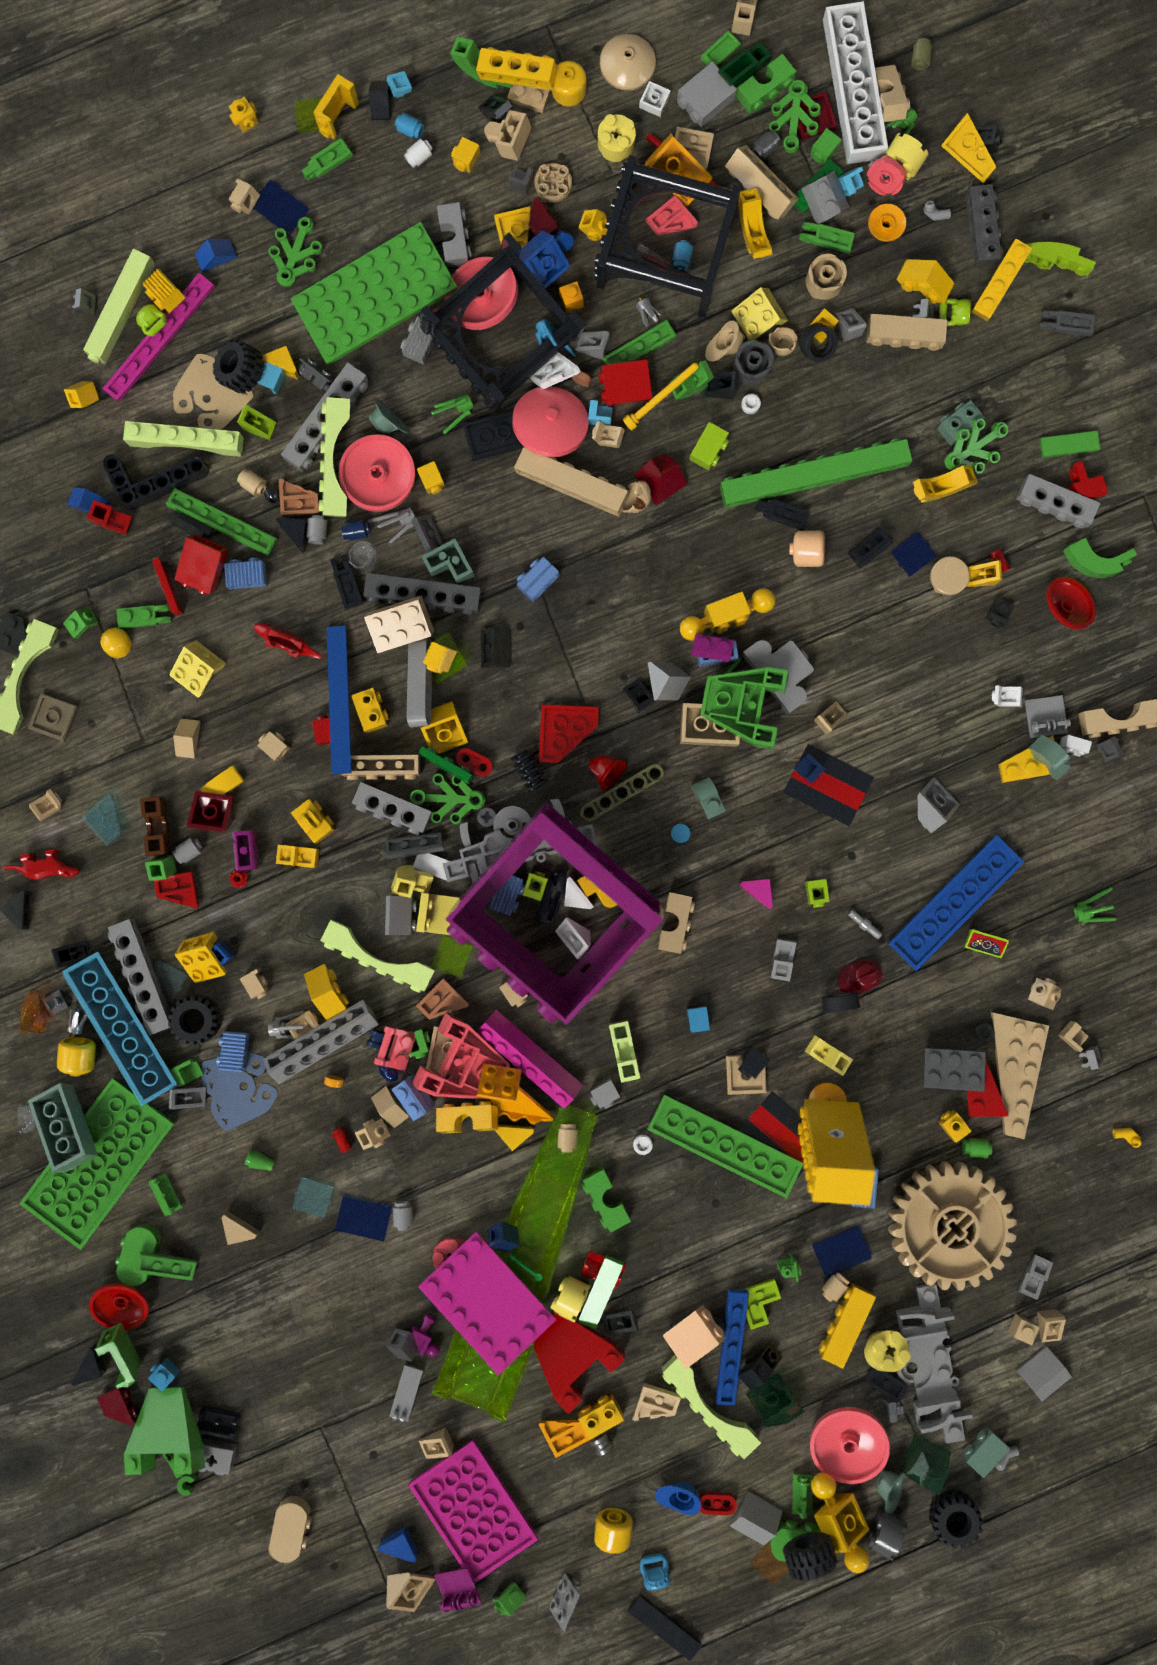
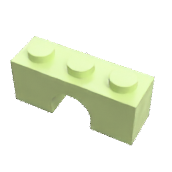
M628 1020L609 1023L621 1083L640 1079Z

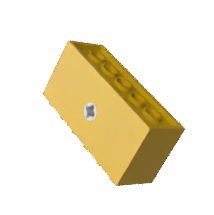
M805 1099L804 1107H800L802 1123H798V1135H800L802 1157H804L803 1166L806 1169L805 1179L808 1181L807 1190L808 1193H811L812 1202L870 1205L875 1168L859 1102Z

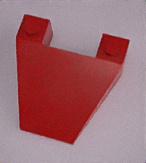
M553 1313L556 1321L532 1345L554 1399L569 1414L583 1401L582 1392L573 1382L597 1359L612 1373L625 1360V1353L611 1338L578 1323V1320L574 1323Z

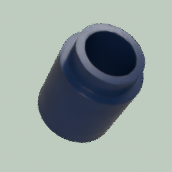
M364 519L349 521L341 525L344 540L349 539V541L368 538V534L371 533L369 522H365Z

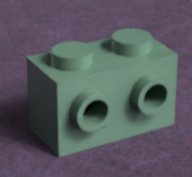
M971 400L966 404L962 402L954 409L955 413L951 416L948 413L940 420L941 424L937 430L950 446L956 443V433L959 429H968L970 432L972 430V421L975 418L985 419ZM963 431L962 434H961L962 437L965 436V432H964V431Z
M988 1426L985 1430L983 1429L978 1433L977 1439L972 1444L966 1446L962 1455L964 1460L983 1478L988 1475L1010 1450L1008 1445Z

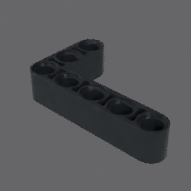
M109 454L103 459L104 469L120 503L130 510L137 509L168 495L175 488L179 490L201 480L209 473V467L202 458L192 457L133 484L122 460L114 454ZM117 462V466L111 469V464ZM198 464H202L201 470L195 471V467ZM185 472V476L182 479H178L179 473ZM125 479L124 484L119 486V481ZM163 480H168L166 486H160ZM146 488H150V492L143 495V491ZM132 495V501L126 503L127 497Z

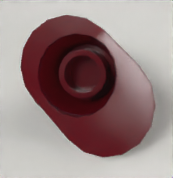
M863 959L840 971L837 978L838 987L843 993L857 992L858 995L879 985L882 979V970L874 960Z

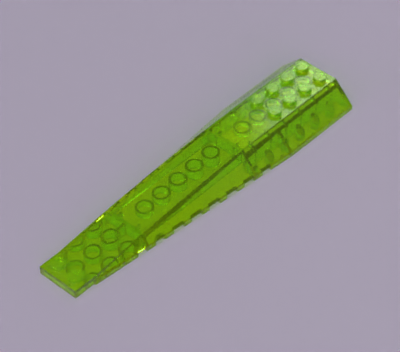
M568 1105L565 1109L560 1106L556 1119L552 1122L505 1223L518 1227L520 1245L508 1252L493 1248L544 1306L590 1147L591 1134L598 1115L572 1105ZM562 1123L576 1124V1129H578L577 1149H573V1152H561V1148L557 1147L558 1128H560ZM515 1254L518 1260L536 1273H542L543 1279L537 1281L530 1272L516 1262L510 1261L509 1255ZM455 1330L431 1394L447 1401L453 1398L486 1411L488 1417L505 1423L534 1342L501 1374L497 1375L466 1339Z

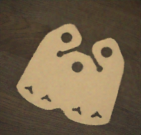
M196 354L173 392L174 410L179 414L190 413L193 410V402L189 392L193 391L196 405L204 411L216 409L219 411L218 414L204 413L199 415V428L220 430L253 398L252 390L250 392L246 391L248 395L236 393L220 385L215 380V375H213L214 358L205 354ZM209 395L211 397L210 402L205 403L203 396ZM181 400H186L187 406L182 408L180 407L179 402ZM207 418L212 420V425L209 427L204 424Z

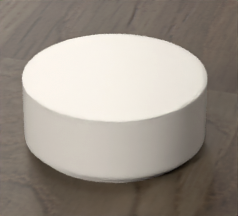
M755 394L745 395L741 402L742 410L747 414L756 413L761 405L760 398Z
M642 1134L634 1139L633 1147L638 1154L645 1155L652 1150L653 1144L649 1136Z

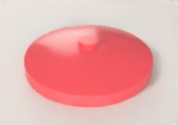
M494 257L475 258L460 266L451 276L458 289ZM511 268L468 305L461 320V327L470 330H483L497 325L509 315L518 297V282ZM451 293L450 295L444 297L445 301H446L453 293ZM456 315L452 318L455 322L457 321Z
M539 387L525 393L516 403L512 418L513 430L519 442L531 452L546 457L564 456L576 450L583 443L589 424L588 414L582 402L572 393L557 387L545 389Z
M369 435L353 442L344 452L338 472L341 487L348 499L356 506L372 512L388 511L404 502L413 489L416 475L413 459L405 446L396 439L385 435Z
M842 1407L827 1412L816 1422L810 1436V1451L815 1465L821 1472L830 1474L836 1482L845 1484L866 1482L882 1471L889 1457V1439L883 1424L874 1415L863 1409Z

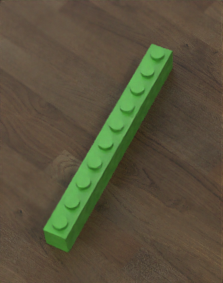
M896 438L889 441L890 443L882 444V442H879L866 449L858 447L853 449V452L845 453V451L835 453L834 456L827 457V455H823L810 462L802 460L797 462V465L790 466V464H784L775 470L767 468L761 470L758 474L749 472L743 474L740 478H725L720 484L724 508L908 467L912 462L907 439L901 440V438Z

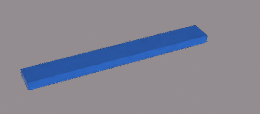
M346 626L327 627L331 772L333 775L352 773Z

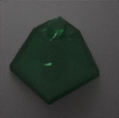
M778 1372L771 1376L764 1385L746 1394L766 1428L788 1424L804 1413L796 1397Z
M915 1434L899 1471L905 1473L907 1477L921 1487L939 1495L948 1476L951 1451Z

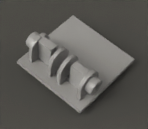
M1063 695L1025 700L1030 738L1040 737L1041 735L1050 736L1068 733V727L1071 725L1070 719H1066Z
M564 1572L562 1579L558 1583L557 1591L550 1602L549 1608L564 1632L580 1595L578 1592L580 1587L579 1579L573 1577L571 1580L566 1572Z

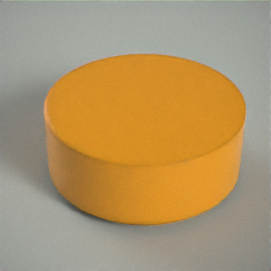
M335 1075L325 1076V1085L334 1088L343 1087L344 1078Z

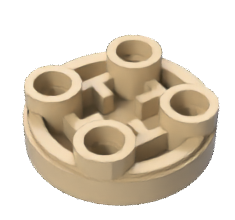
M557 163L543 164L539 167L534 180L535 190L539 197L551 203L564 200L572 189V177L568 168Z
M944 557L933 565L930 572V581L935 592L948 596L955 595L967 586L969 570L966 564L959 558Z

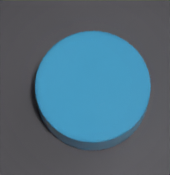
M677 824L671 830V837L677 843H684L690 837V830L684 824Z

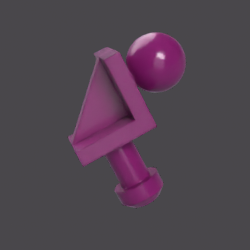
M425 1314L421 1327L413 1325L412 1334L414 1335L419 1355L423 1356L426 1351L428 1356L435 1357L440 1353V1346L436 1342H430L432 1337L431 1332L428 1331L435 1318L431 1314Z

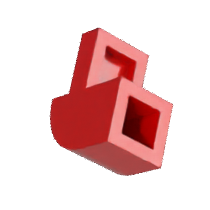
M1083 461L1077 462L1070 467L1069 476L1074 483L1068 490L1092 500L1103 498L1108 494L1103 475L1088 479Z
M93 500L87 519L97 526L126 535L132 517L113 510L111 506Z

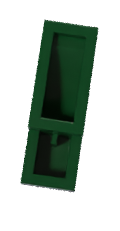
M759 41L751 49L748 50L746 48L719 69L718 74L730 87L765 68L770 63L772 55Z

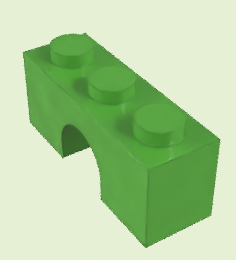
M782 54L767 66L766 76L770 80L769 83L760 84L752 76L737 88L736 98L749 114L753 111H759L765 102L769 99H775L784 88H789L791 83L794 82L796 70Z
M604 1167L583 1177L584 1183L581 1185L586 1195L590 1193L593 1199L590 1202L595 1212H600L602 1216L600 1221L604 1229L608 1228L611 1233L631 1222V1218L622 1201L610 1205L603 1200L604 1192L613 1187Z

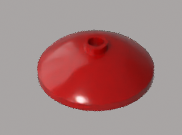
M1059 577L1049 584L1046 593L1047 604L1053 616L1061 624L1071 629L1081 630L1093 623L1096 616L1095 603L1089 591L1080 582L1070 577Z
M114 1283L104 1285L92 1294L89 1302V1311L92 1317L106 1328L122 1323L125 1330H130L140 1326L146 1320L149 1312V1303L138 1289L127 1284Z

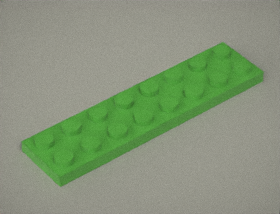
M665 1094L647 1130L785 1198L788 1197L803 1166V1162Z

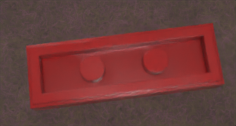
M159 557L153 559L152 563L171 613L180 616L183 614L164 561Z

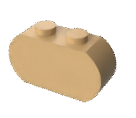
M290 1496L283 1499L276 1510L268 1550L275 1560L282 1563H289L297 1559L302 1548L306 1549L308 1536H305L306 1529H310L312 1517L309 1516V1504L301 1497Z

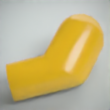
M1132 1128L1113 1129L1114 1139L1125 1138L1132 1147L1137 1148L1141 1146V1137Z

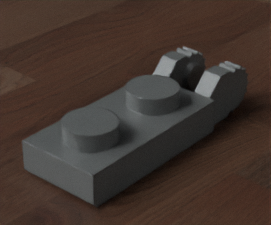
M1046 310L1041 312V318L1055 319V323L1043 322L1040 323L1039 328L1045 331L1054 330V332L1092 336L1096 316L1059 310L1057 312Z

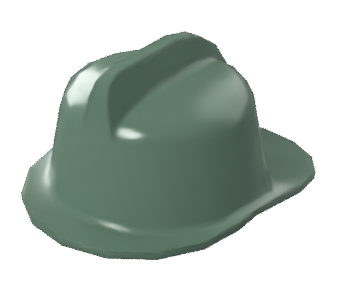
M380 400L375 401L376 408L369 416V420L379 432L390 434L399 429L404 433H410L407 425L394 415L387 405Z
M882 1470L879 1474L877 1492L886 1501V1513L892 1514L900 1501L905 1473L899 1475L893 1471Z

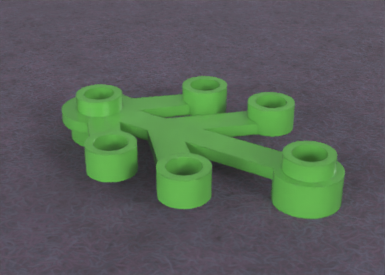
M801 80L792 82L789 86V93L771 107L772 114L778 117L782 115L783 108L793 101L792 107L769 125L770 131L773 130V126H778L773 131L779 134L781 127L791 119L789 136L784 139V149L787 153H795L799 149V140L797 138L799 119L807 127L809 135H816L819 130L817 122L812 121L800 107L802 101L809 108V113L812 117H817L821 113L820 105L807 95V85ZM813 108L818 109L816 112L812 111ZM810 127H816L814 130H810ZM794 144L795 147L789 148V145Z
M302 217L298 221L299 232L293 248H291L287 240V233L284 229L279 228L275 231L276 239L281 243L288 257L286 267L280 257L281 252L277 246H271L268 250L270 257L274 259L279 269L277 281L284 287L292 286L296 277L308 271L313 272L316 269V263L311 258L306 259L304 265L294 269L297 262L314 254H320L323 250L319 241H313L309 248L301 251L306 235L311 234L314 230V224L309 217ZM304 222H308L307 226H302ZM280 233H284L283 237H278ZM318 245L320 247L318 250H314V246ZM273 251H278L276 255H272ZM313 263V266L307 267V264ZM285 274H289L287 279L283 278Z
M975 418L972 421L971 434L968 429H959L956 433L957 439L953 452L945 457L944 463L946 468L953 471L963 465H972L974 473H982L985 469L984 463L979 461L973 463L964 460L970 455L987 459L991 463H997L1000 460L999 452H988L980 450V448L995 438L1005 437L1008 433L1007 424L995 422L991 427V432L978 441L979 432L984 429L986 424L984 419ZM964 431L965 436L962 438L961 434ZM969 438L967 448L962 451L964 441ZM979 464V465H980V468H979V470L977 471L976 467H977V465Z
M435 774L433 776L434 784L439 785L447 795L425 794L421 790H414L410 795V800L415 805H422L424 802L446 803L440 810L432 813L431 820L434 823H440L443 820V816L458 803H466L457 813H452L450 816V821L453 824H459L462 817L471 809L477 810L484 806L485 796L480 791H472L462 780L459 784H456L454 782L456 777L453 776L452 783L455 786H459L466 794V796L457 795L445 782L443 775ZM437 776L442 777V781L440 783L435 782V778ZM417 794L422 795L421 801H416L415 796ZM473 797H479L477 804L472 802ZM435 814L440 815L439 821L433 819ZM458 815L459 821L454 822L452 817Z

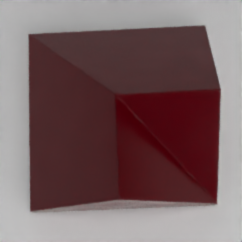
M666 453L650 459L634 475L638 481H645L649 485L651 500L656 506L687 485L678 464Z

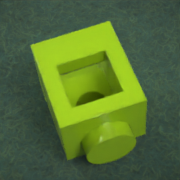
M534 871V874L529 873L523 896L541 901L548 881L545 878L546 874ZM534 882H539L540 887L538 889L533 888Z
M826 879L805 882L808 905L813 904V908L824 907L826 902H830ZM815 890H818L820 893L817 898L813 895Z

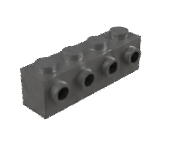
M993 184L969 187L965 196L974 268L997 266L1003 258V247H1000L999 241L1001 239V229L997 225L999 212L995 209L996 192L993 191Z

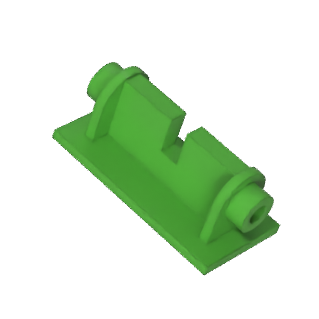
M166 1173L148 1182L165 1216L171 1215L183 1208Z
M789 1253L790 1258L779 1260L777 1267L783 1277H794L796 1282H798V1275H801L800 1264Z
M793 1474L792 1514H799L801 1519H807V1515H812V1474Z

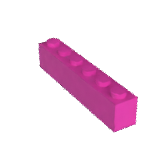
M497 1010L493 1012L476 1032L515 1067L521 1069L523 1074L564 1109L574 1100L584 1086Z

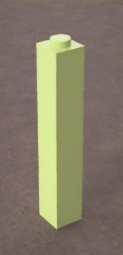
M135 249L132 250L83 349L88 355L87 358L91 361L107 363L144 288L143 282H145V279H148L155 266L150 256Z

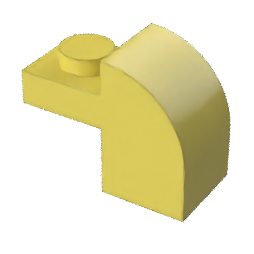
M412 865L400 866L396 871L391 886L392 894L411 898L413 891L428 894L434 878L433 874L414 870Z
M817 1036L813 1037L805 1050L807 1054L842 1076L853 1061V1059Z

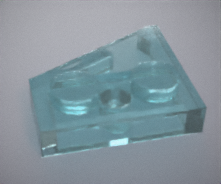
M110 793L81 817L105 846L109 847L123 834L114 799Z

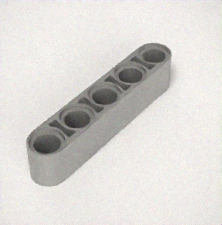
M429 638L408 643L407 722L411 728L431 724L432 671L426 669L427 665L423 663L424 657H426V653L430 649L429 646H431Z

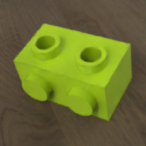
M709 422L690 454L689 460L708 471L711 466L715 467L720 459V456H718L721 449L725 450L730 441L727 439L729 432Z

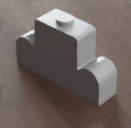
M760 640L745 650L742 656L753 670L767 667L788 670L785 694L769 691L788 715L806 700V691L796 685L814 671V668L807 659L809 658L805 651L799 650L793 641H789L772 654L771 645L767 641Z

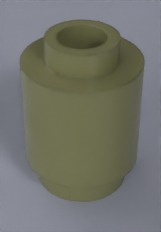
M917 39L913 45L911 65L918 71L925 70L930 66L932 45L929 39Z

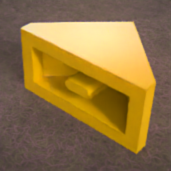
M287 346L262 355L264 363L268 362L280 367L286 375L297 380L300 376Z
M998 560L968 567L969 582L966 587L993 586L998 584L1002 580L1001 561Z
M498 1124V1130L495 1131L513 1151L534 1133V1127Z

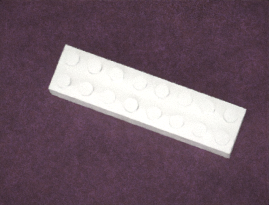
M864 1L826 7L823 24L847 164L880 159L888 150Z

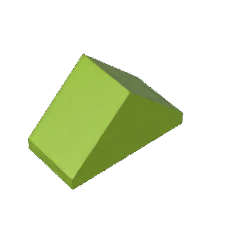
M248 405L243 406L237 421L244 431L270 440L277 423Z

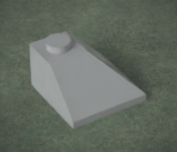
M935 777L918 794V820L930 833L947 822L960 806Z

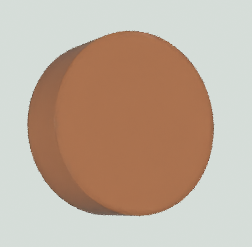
M582 371L572 376L576 383L584 387H588L591 382L590 376Z

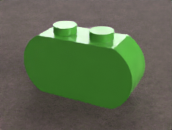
M140 1224L127 1232L126 1235H123L120 1244L123 1248L121 1254L119 1253L115 1265H117L116 1274L124 1284L137 1286L151 1276L135 1273L134 1267L139 1252L157 1254L161 1241V1234L157 1228L150 1224Z
M793 1520L780 1521L776 1536L769 1541L775 1558L779 1561H785L783 1554L784 1545L801 1534L821 1532L819 1526L814 1523L798 1524Z

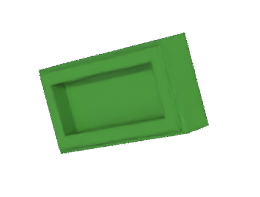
M728 30L701 55V59L706 65L713 61L717 67H720L741 47V43Z

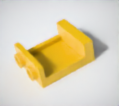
M337 74L313 112L319 132L326 138L331 137L334 140L337 134L333 123L344 105L348 104L356 109L359 104L354 84Z

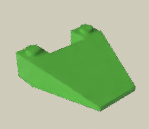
M767 667L707 677L700 715L755 747L775 750L778 728L759 724L765 692L772 691L785 694L788 670Z
M166 1387L163 1392L158 1388L148 1389L124 1453L125 1475H142L156 1469L155 1454L174 1453L175 1474H192L205 1468L204 1445L184 1387Z

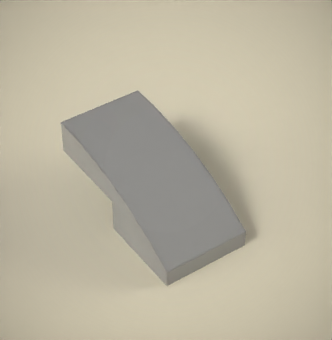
M783 938L776 939L771 978L790 981L796 941Z
M1034 1255L1023 1275L1018 1292L1038 1300L1043 1283L1048 1280L1053 1262Z

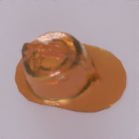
M32 991L25 997L21 1006L19 1031L23 1035L28 1032L43 1034L47 1025L48 1013L40 1006L39 994Z

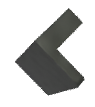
M179 512L176 516L171 513L167 519L188 534H195L204 539H207L213 530Z
M495 627L481 629V668H510L511 631Z

